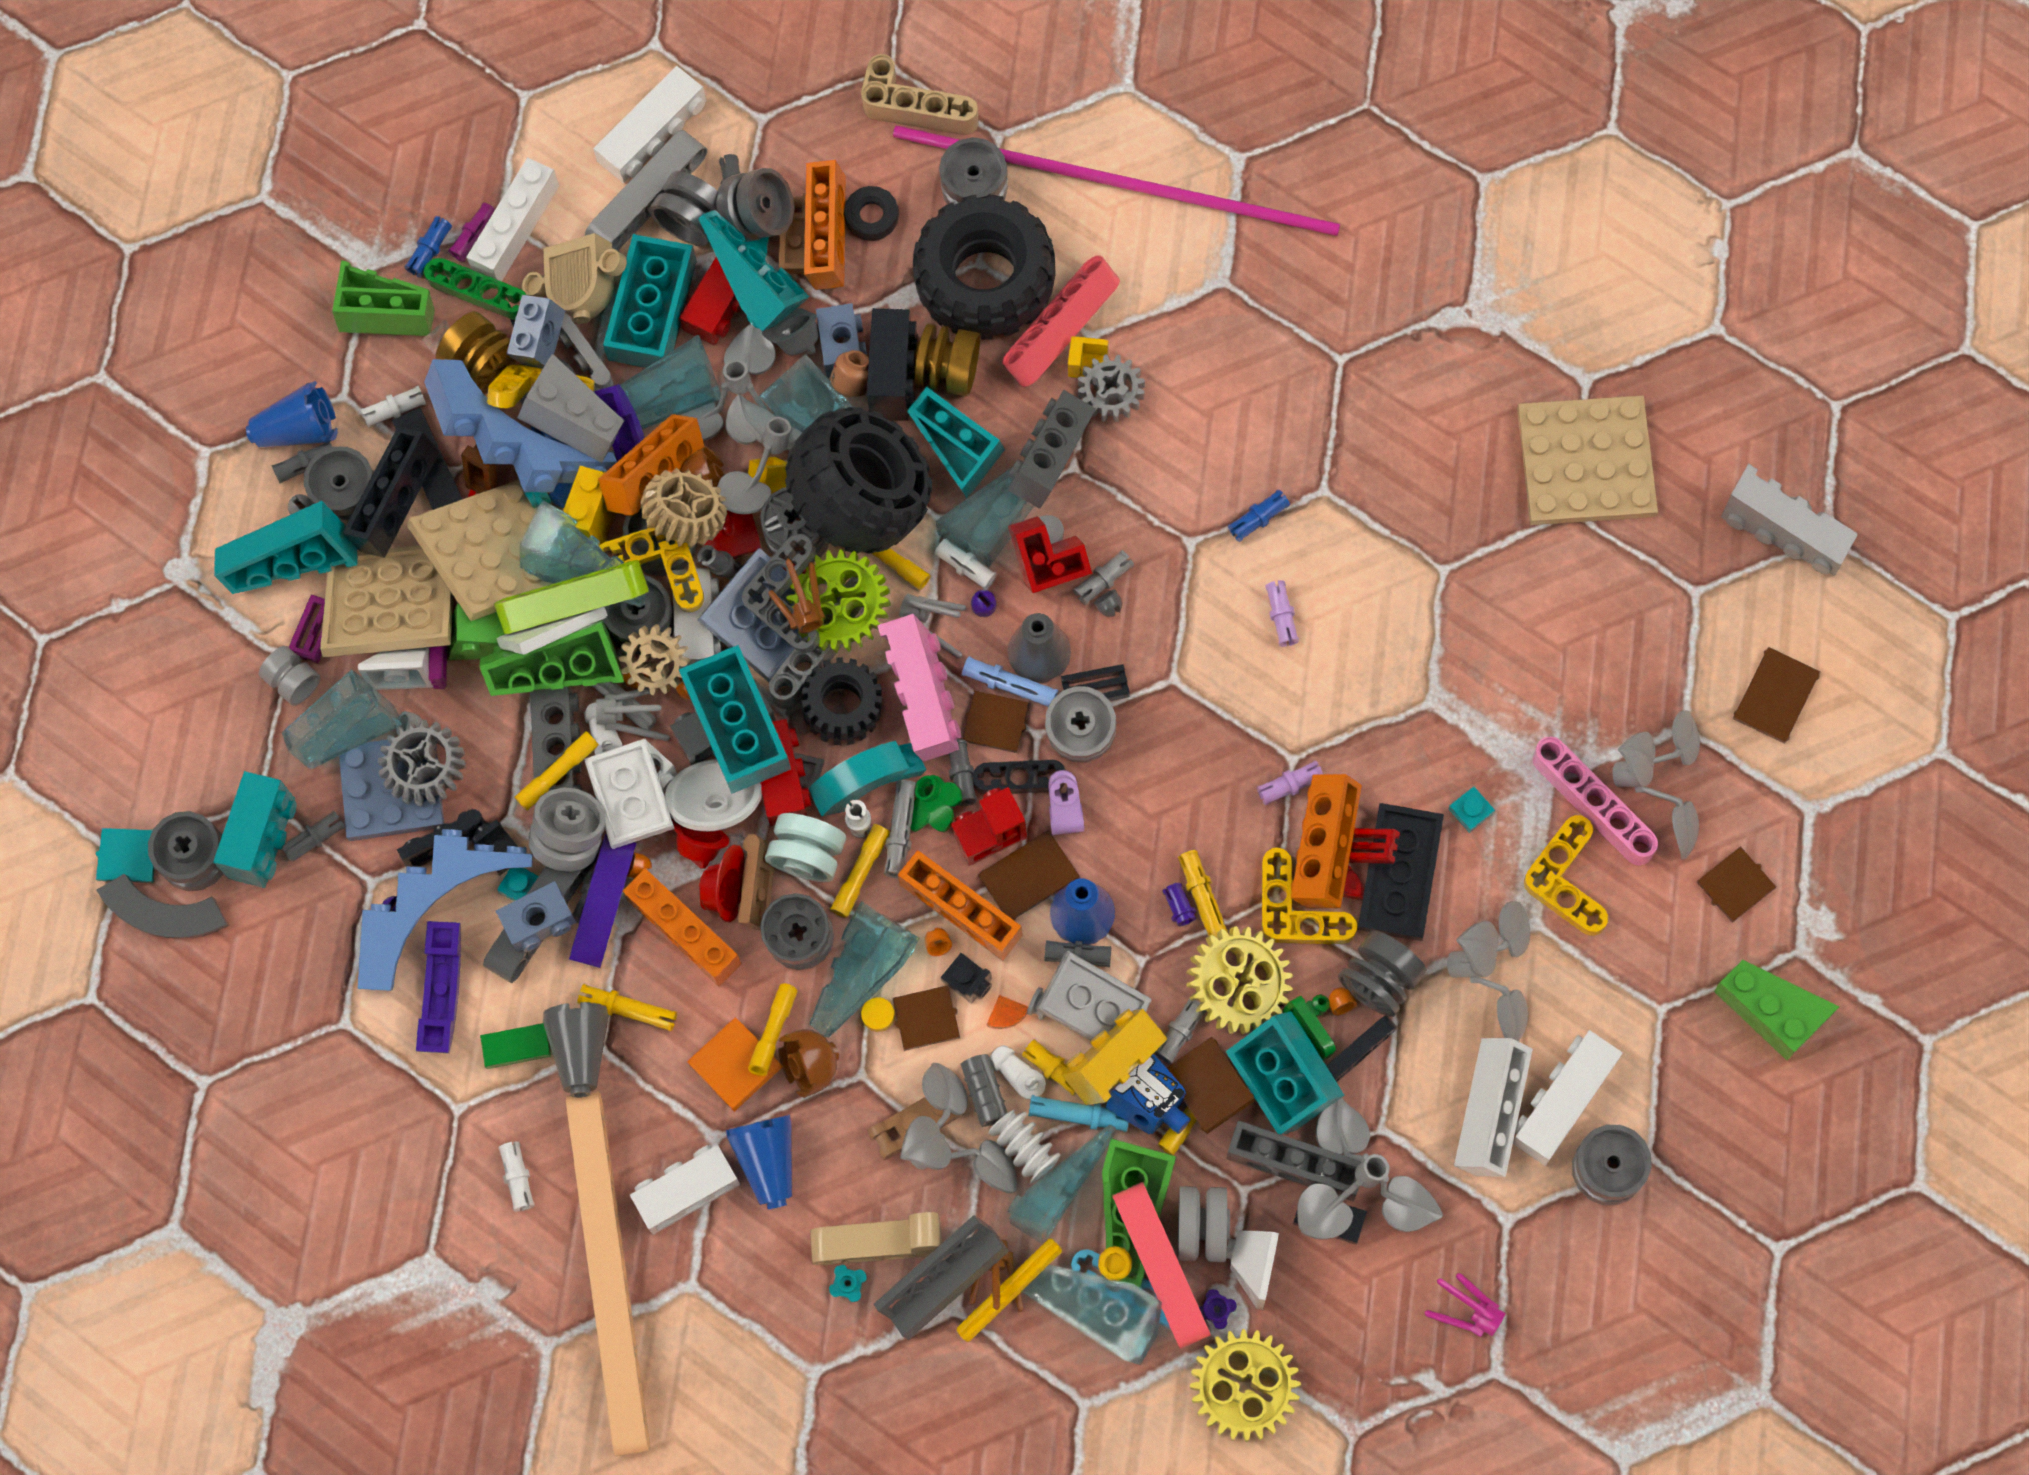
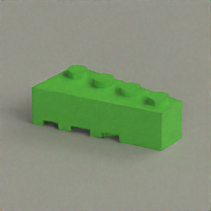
M603 619L525 655L501 650L481 657L479 664L491 696L533 692V690L549 688L551 690L563 689V687L591 686L597 685L596 683L624 682V674L621 673L622 668Z

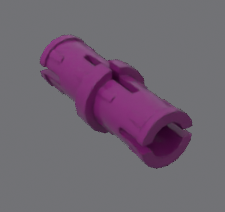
M482 203L469 223L465 222L462 227L463 232L448 250L452 257L460 262H465L467 255L494 213V207L488 203Z

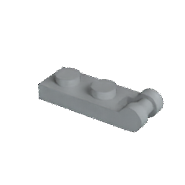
M566 313L559 334L560 341L566 349L572 347L576 352L574 356L576 363L583 372L589 370L595 382L596 390L614 386L609 370Z

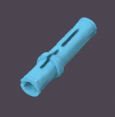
M1031 1095L1028 1116L1090 1125V1129L1097 1130V1127L1127 1132L1129 1122L1107 1108L1101 1107L1099 1103L1091 1106Z

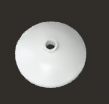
M716 759L702 761L685 768L671 780L665 792V800L671 818L681 826L697 831H718L740 823L756 809L762 796L760 782L731 794Z

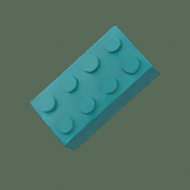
M633 234L626 258V268L622 272L603 348L608 361L668 372L681 324L679 318L686 305L697 263L693 245Z
M739 645L678 669L731 794L791 769L786 752Z

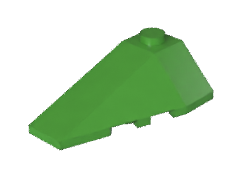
M1111 1139L1102 1169L1106 1249L1112 1246H1119L1130 1253L1133 1262L1132 1269L1125 1278L1118 1280V1282L1141 1288L1145 1269L1112 1195L1143 1182L1160 1219L1177 1156Z

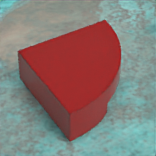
M1348 865L1343 897L1362 901V882Z

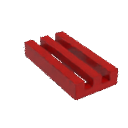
M1355 828L1353 838L1386 839V842H1352L1351 850L1384 852H1350L1349 863L1394 864L1395 857L1392 854L1393 851H1397L1398 845L1395 843V839H1399L1400 832L1396 829Z

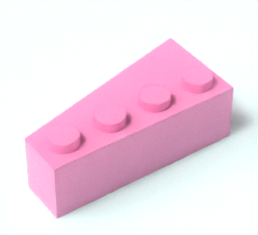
M914 614L877 625L880 637H885L891 650L885 651L888 664L892 666L895 675L899 677V681L894 683L897 695L903 706L907 705L908 707L902 713L914 753L924 762L959 750L957 739L961 738V732L955 719L952 720L950 710L954 709V703L950 692L945 690L943 681L947 680V673L943 663L938 660L937 652L941 648L936 634H931Z

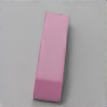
M1551 736L1541 739L1533 754L1532 760L1535 768L1630 863L1638 866L1648 863L1658 846L1655 834L1561 740ZM1551 750L1556 754L1557 759L1546 760L1541 755V751ZM1574 773L1578 776L1580 782L1569 783L1564 778V774ZM1591 795L1597 796L1601 799L1603 805L1592 806L1587 801V797ZM1614 818L1620 819L1624 822L1626 828L1621 830L1615 829L1610 824V820ZM1637 841L1643 842L1648 846L1649 851L1647 853H1640L1635 850L1633 843Z

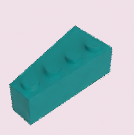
M320 501L215 548L214 576L232 594L270 586L272 585V580L288 579V581L300 579L302 573L317 570L319 574L332 571V566L345 564L347 568L358 565L357 548L342 534L346 525L323 501Z

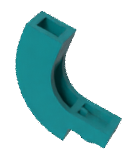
M892 741L865 750L843 761L822 775L808 790L822 817L845 812L847 804L852 806L850 801L859 800L865 794L885 784L921 776L927 769L923 761L914 753L911 743L898 745L896 741Z

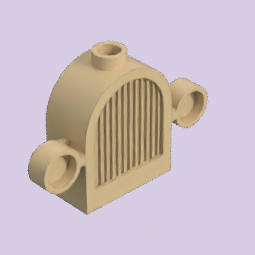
M593 233L543 248L545 276L538 272H530L523 279L522 290L529 296L544 297L546 295L547 298L563 308L565 313L572 316L574 323H587L591 318L599 315L609 304L614 291V276L620 275L625 270L627 260L622 253L612 249L611 242Z

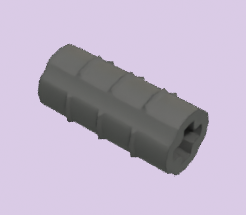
M988 1054L977 1055L964 1060L960 1065L965 1077L964 1081L967 1083L970 1092L969 1096L972 1098L975 1107L974 1112L977 1113L981 1127L994 1125L1008 1112L1005 1100L1002 1098L999 1089L1000 1085L997 1083L994 1074L995 1069L992 1068Z

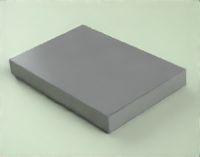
M1066 951L1036 1010L1091 1041L1103 1030H1106L1108 1033L1117 1025L1114 1020L1125 1010L1130 1009L1133 1011L1143 1008L1146 1012L1152 999L1070 951Z

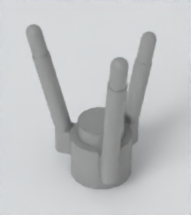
M907 594L902 602L899 615L904 617L914 614L922 622L928 620L931 612L959 618L961 616L959 611H965L966 606ZM937 636L940 647L957 658L962 657L960 651Z
M645 688L642 692L634 690L616 695H605V699H596L597 724H605V730H618L669 741L670 736L616 723V721H623V713L661 710L660 705L623 706L622 702H617L650 694L649 688Z

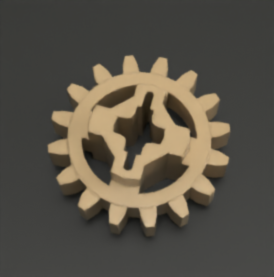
M655 624L650 632L646 626H642L639 629V634L633 632L628 636L631 642H625L621 646L627 652L619 657V661L625 662L627 665L621 670V673H630L632 677L627 683L630 685L638 682L639 692L649 687L651 695H655L659 688L663 694H666L670 691V685L676 688L681 683L678 678H681L678 669L690 663L689 658L683 657V653L688 650V646L680 647L678 642L682 638L681 635L672 638L670 636L671 628L669 627L662 633L660 632L659 624ZM640 644L641 655L638 659H635L636 649ZM650 656L653 658L665 657L659 663L656 661L645 662ZM674 660V668L669 676L668 673L670 672V670L668 668V665L671 661Z

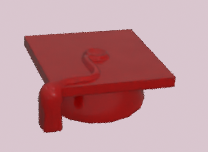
M727 510L722 530L717 533L713 541L708 540L704 544V546L710 545L718 551L729 553L733 559L753 553L758 548L762 550L753 514H738Z

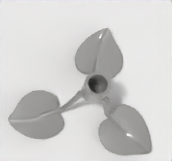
M749 324L733 339L725 352L723 375L726 382L721 384L722 391L718 405L716 406L710 397L698 394L682 401L673 414L697 418L703 441L716 436L724 426V421L718 413L724 408L728 391L739 395L748 391L759 407L768 410L755 391L749 373L759 375L772 367L776 359V352L772 342L764 338L760 329ZM781 404L773 413L775 417H782L790 422V437L794 438L795 441L812 424L805 411L793 404Z
M738 394L728 409L726 430L729 436L740 444L749 445L758 440V442L763 443L765 449L754 478L745 472H729L720 479L717 487L721 488L719 495L726 497V501H722L721 504L725 505L727 510L738 514H751L762 510L763 504L771 495V489L766 484L758 482L769 454H780L787 447L790 450L794 446L795 439L790 437L791 424L788 420L782 417H775L765 408L759 407Z
M1682 710L1676 715L1672 725V736L1676 746L1675 751L1655 757V744L1649 732L1636 733L1617 749L1626 761H1619L1614 764L1613 780L1617 787H1635L1636 793H1647L1673 802L1676 805L1672 812V823L1681 860H1685L1694 848L1699 833V819L1691 801L1683 803L1681 798L1645 787L1650 784L1653 778L1654 764L1680 756L1684 765H1691L1698 756L1700 737L1697 725L1690 711Z
M1510 901L1504 905L1499 916V931L1504 941L1498 945V933L1491 922H1478L1469 927L1456 939L1464 951H1452L1449 954L1447 969L1453 978L1470 977L1471 983L1482 984L1503 994L1497 1001L1499 1024L1504 1038H1512L1519 1042L1528 1022V1007L1525 997L1520 990H1512L1510 992L1505 986L1481 978L1488 977L1493 973L1498 951L1508 948L1512 957H1519L1526 951L1529 945L1530 923L1527 913L1520 902Z
M932 1063L923 1075L922 1089L928 1102L934 1108L943 1110V1115L937 1123L927 1116H919L911 1122L904 1137L901 1159L911 1161L916 1168L921 1170L926 1168L940 1170L945 1168L951 1159L972 1155L976 1157L973 1162L974 1170L986 1184L1005 1193L1016 1192L1017 1177L1013 1159L1005 1154L1006 1149L1003 1146L1000 1147L997 1142L986 1140L980 1144L979 1150L972 1148L951 1153L950 1147L945 1140V1135L940 1133V1128L950 1117V1112L955 1115H961L965 1112L968 1103L967 1093L961 1080L953 1071L939 1063Z
M1343 1098L1321 1112L1315 1131L1319 1147L1338 1154L1344 1153V1156L1356 1159L1361 1163L1355 1170L1357 1181L1339 1197L1332 1187L1325 1184H1314L1303 1191L1298 1200L1297 1214L1298 1227L1304 1235L1324 1240L1343 1234L1349 1228L1353 1219L1352 1210L1343 1201L1360 1186L1373 1188L1379 1183L1381 1195L1387 1198L1382 1204V1214L1388 1224L1394 1229L1402 1232H1413L1442 1218L1443 1214L1437 1202L1420 1183L1406 1176H1397L1390 1180L1387 1187V1182L1389 1181V1164L1387 1160L1378 1154L1368 1155L1365 1153L1364 1155H1356L1368 1145L1370 1131L1365 1119L1349 1106Z

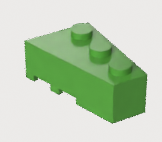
M341 260L332 310L339 332L431 336L435 309L429 289L396 278L390 280L378 276L376 271L370 269L364 271L352 267L349 262Z
M457 604L452 615L451 644L448 645V660H475L503 650L500 649L496 639L504 635L497 612L470 621L460 604Z
M1742 960L1714 990L1728 1006L1786 1060L1839 1008V1006L1745 960Z

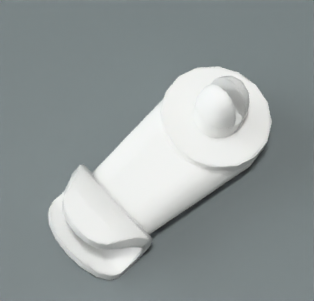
M596 703L590 704L586 708L584 716L586 723H589L591 736L599 744L594 750L595 754L597 755L623 746L616 730H605V724H597Z
M1003 1045L992 1052L989 1057L992 1068L995 1071L999 1070L1020 1096L1031 1100V1095L1039 1097L1043 1094L1046 1086L1043 1075L1014 1055L1015 1051L1012 1048Z

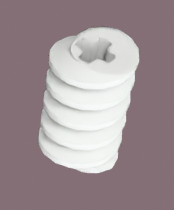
M1012 1110L1000 1118L990 1128L988 1133L991 1136L1000 1134L997 1144L1000 1147L1008 1145L1005 1150V1154L1008 1157L1017 1155L1013 1164L1016 1167L1025 1165L1022 1175L1024 1177L1033 1176L1030 1181L1031 1184L1050 1171L1061 1155L1056 1153L1049 1156L1047 1153L1052 1147L1051 1142L1040 1145L1039 1142L1044 1134L1040 1132L1032 1135L1031 1131L1036 1124L1031 1122L1024 1125L1022 1122L1027 1113L1022 1112L1016 1115L1014 1113L1015 1110Z

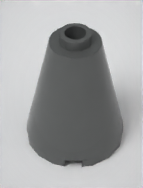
M1034 613L1026 617L1012 635L1007 653L1010 665L1018 676L1037 683H1046L1065 672L1070 662L1071 646L1066 634L1048 616Z
M580 1002L581 1008L570 1009L569 1003L550 1007L543 1012V1024L563 1090L570 1093V1096L574 1098L590 1096V1091L597 1088L609 1019L607 1007L601 1004Z

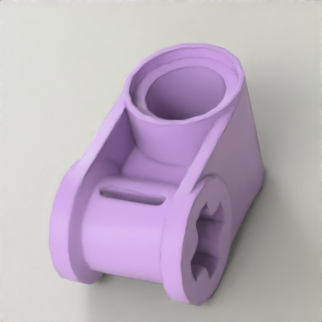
M1067 770L1056 771L1051 775L1048 782L1052 835L1084 832L1082 805L1080 803L1076 777ZM1061 783L1067 784L1066 793H1060Z

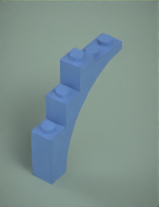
M432 360L424 383L443 435L474 436L483 463L513 464L524 492H553L557 483H574L580 465L606 472L617 463L614 453L608 452L601 463L571 446L539 435L516 422L498 407L489 405L487 397L472 380L462 360Z
M442 829V836L434 835L432 874H426V867L407 866L406 873H398L396 911H390L391 905L371 904V910H363L357 989L393 990L396 968L405 942L419 919L439 898L459 884L481 874L506 868L532 867L533 854H526L527 847L507 846V852H493L494 845L474 844V851L468 850L469 837H461L462 830Z

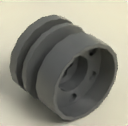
M786 487L771 494L763 504L760 518L766 545L772 556L792 535L803 534L815 545V555L821 558L828 549L829 543L824 541L820 534L814 533L805 524L806 521L801 514H797L791 503L793 500L792 495L787 492ZM797 544L794 547L796 554L799 553L803 556L806 553L804 546L801 547Z
M798 893L782 895L771 902L763 913L760 925L762 940L774 959L786 968L796 970L813 968L823 962L832 950L834 942L833 924L821 904L810 896ZM797 928H801L805 932L802 941H798L794 937Z
M1371 930L1358 947V952L1364 960L1350 958L1347 964L1349 968H1343L1338 975V979L1362 1004L1380 1014L1394 1017L1400 1008L1398 1004H1404L1407 999L1401 987L1414 990L1425 975L1427 968L1411 950L1385 933Z

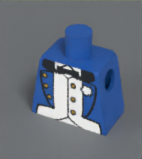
M1153 1054L1144 1064H1139L1129 1074L1130 1078L1124 1084L1120 1083L1111 1092L1106 1108L1147 1134H1153L1164 1123L1179 1134L1191 1120L1178 1109L1182 1104L1186 1091Z

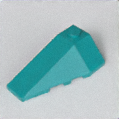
M717 211L707 212L698 218L741 309L747 314L748 321L755 328L763 332L774 327L810 297L782 267L776 271L765 260L767 254L760 248L756 250L753 247L747 246L744 243V235Z

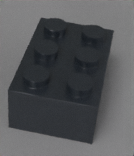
M872 308L867 399L869 410L871 409L883 414V417L887 420L908 421L909 413L907 411L915 402L913 381H915L914 367L918 334L917 322L911 321L910 309Z

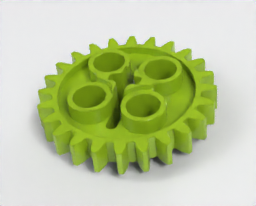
M840 549L838 556L834 558L830 550H828L826 560L823 561L818 555H815L816 564L814 566L818 585H827L826 591L819 595L821 608L824 615H833V619L829 624L822 625L817 629L820 636V649L825 651L828 645L831 644L834 653H838L840 645H844L846 650L850 652L852 642H856L860 647H863L862 637L866 636L873 640L874 636L871 630L873 628L878 630L877 625H880L878 619H888L889 617L882 609L891 606L889 599L883 597L890 593V589L888 586H881L887 581L883 574L877 575L880 569L876 564L869 566L870 561L868 557L864 556L858 562L856 551H853L849 558H847L843 549ZM807 566V572L805 574L801 573L798 578L806 600H811L813 604L809 568ZM849 578H858V582L854 587H844L845 582ZM792 583L790 588L795 594L787 596L786 599L790 604L795 605L799 602ZM863 593H866V596L864 598L859 597ZM842 596L843 598L840 600V605L835 606V603H837V597ZM854 608H864V612L860 617H850L851 611ZM798 631L801 638L808 636V633L805 634Z

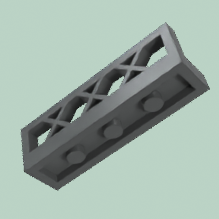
M973 1215L873 1305L878 1312L892 1320L902 1337L910 1340L1005 1256L1009 1250L991 1226ZM976 1229H978V1231L972 1237L967 1238ZM951 1254L946 1260H942L944 1257ZM922 1277H925L921 1282L916 1283ZM897 1299H901L892 1308L889 1307Z

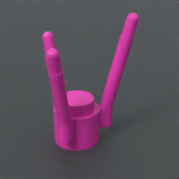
M1457 1273L1456 1278L1481 1301L1479 1304L1451 1284L1439 1278L1437 1280L1438 1285L1474 1309L1470 1319L1475 1324L1430 1310L1425 1311V1316L1471 1331L1479 1337L1484 1332L1493 1336L1506 1314L1498 1309L1499 1305L1484 1295L1461 1273Z

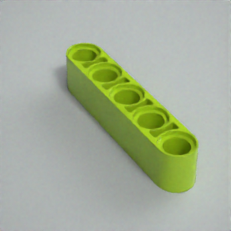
M633 560L512 595L496 601L494 606L504 634H510L629 600L649 592V588L639 560Z

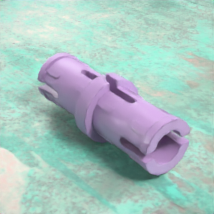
M1278 580V586L1273 581L1266 584L1265 588L1272 609L1269 613L1270 619L1275 622L1279 646L1286 647L1287 641H1289V646H1292L1299 642V638L1297 637L1293 620L1295 611L1294 607L1289 604L1285 581Z
M1313 761L1292 772L1289 770L1283 772L1281 777L1257 786V791L1261 800L1264 799V805H1268L1289 794L1292 796L1299 794L1300 789L1311 785L1312 775L1323 774L1318 762Z

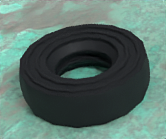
M866 186L859 188L850 195L845 203L844 216L847 227L855 236L863 240L875 241L883 239L893 232L898 223L899 209L896 199L889 191L877 186ZM876 204L883 209V216L877 222L867 223L860 217L861 209L865 205Z

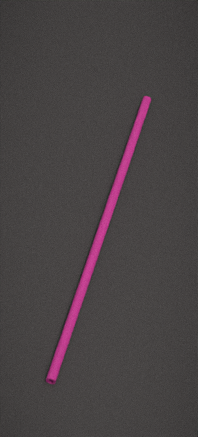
M895 125L893 131L894 138L948 149L949 146L960 140ZM999 148L1004 154L1007 163L1338 236L1340 224Z

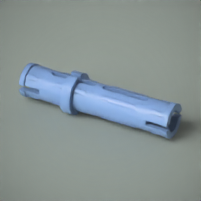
M970 656L967 658L962 670V676L986 683L990 689L999 688L1049 707L1051 701L1058 694V689L1050 688L1002 670L1003 666L996 664L994 667L975 660Z

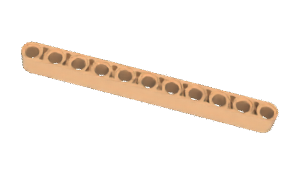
M600 1091L590 1092V1096L582 1098L566 1096V1107L612 1445L617 1457L650 1451V1438L604 1108Z

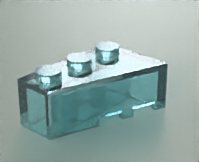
M699 335L620 384L635 410L642 429L663 422L672 414L681 415L718 401L721 395L711 363Z
M1012 467L936 520L937 534L944 539L947 538L964 552L973 553L976 556V560L987 567L991 566L1010 540L1011 535L1008 526L1024 521L1034 507L1031 503L1007 490L1013 480L1012 477L1008 476Z
M351 669L281 733L288 751L311 770L403 724L396 707Z

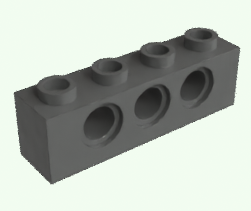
M1065 390L1062 391L1057 400L1051 398L1042 413L1047 416L1046 420L1040 418L1031 433L1036 437L1033 441L1029 438L1020 453L1021 456L1025 457L1023 462L1017 459L1008 474L1013 480L1007 490L1040 509L1055 486L1096 408Z
M570 686L563 687V689L551 690L549 688L530 692L534 778L539 777L580 737L579 723H574V712H579L578 694L573 693ZM553 715H563L560 723L555 725L548 723ZM558 744L565 746L562 753L558 755L550 754L553 746ZM581 762L564 775L566 780L563 784L552 786L549 791L559 788L582 790V785L577 784L576 773L582 772Z
M1241 1121L1237 1122L1227 1152V1160L1308 1187L1314 1184H1325L1332 1187L1338 1197L1357 1181L1355 1170L1361 1163L1356 1159ZM1359 1188L1346 1199L1354 1202Z

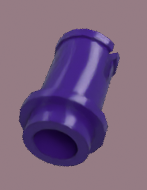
M1178 882L1167 886V889H1163L1162 892L1173 913L1172 921L1181 927L1196 920L1194 915L1196 909L1190 906L1182 888V883Z

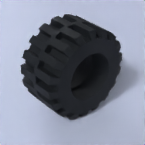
M843 657L836 658V663L833 664L828 659L823 661V668L820 669L816 666L812 669V676L807 675L804 681L805 687H802V713H804L806 725L810 724V731L814 735L821 734V740L826 743L829 738L834 739V745H841V740H847V745L854 744V738L856 737L860 741L865 739L867 731L872 733L876 728V721H879L881 717L882 689L881 685L877 684L875 673L869 674V667L864 663L860 667L857 666V660L850 658L849 663L843 662ZM847 689L854 692L860 698L861 704L851 713L836 714L825 707L823 699L833 690Z

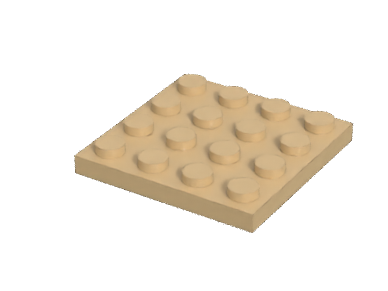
M1644 395L1518 404L1517 412L1530 525L1657 516L1658 508Z
M519 480L409 518L407 527L470 621L495 613L494 603L503 598L582 575L581 570L537 507L533 508L529 499L525 497V492Z
M420 545L390 548L385 558L357 551L358 565L348 568L345 564L332 566V571L328 572L320 648L323 657L451 644L454 595Z

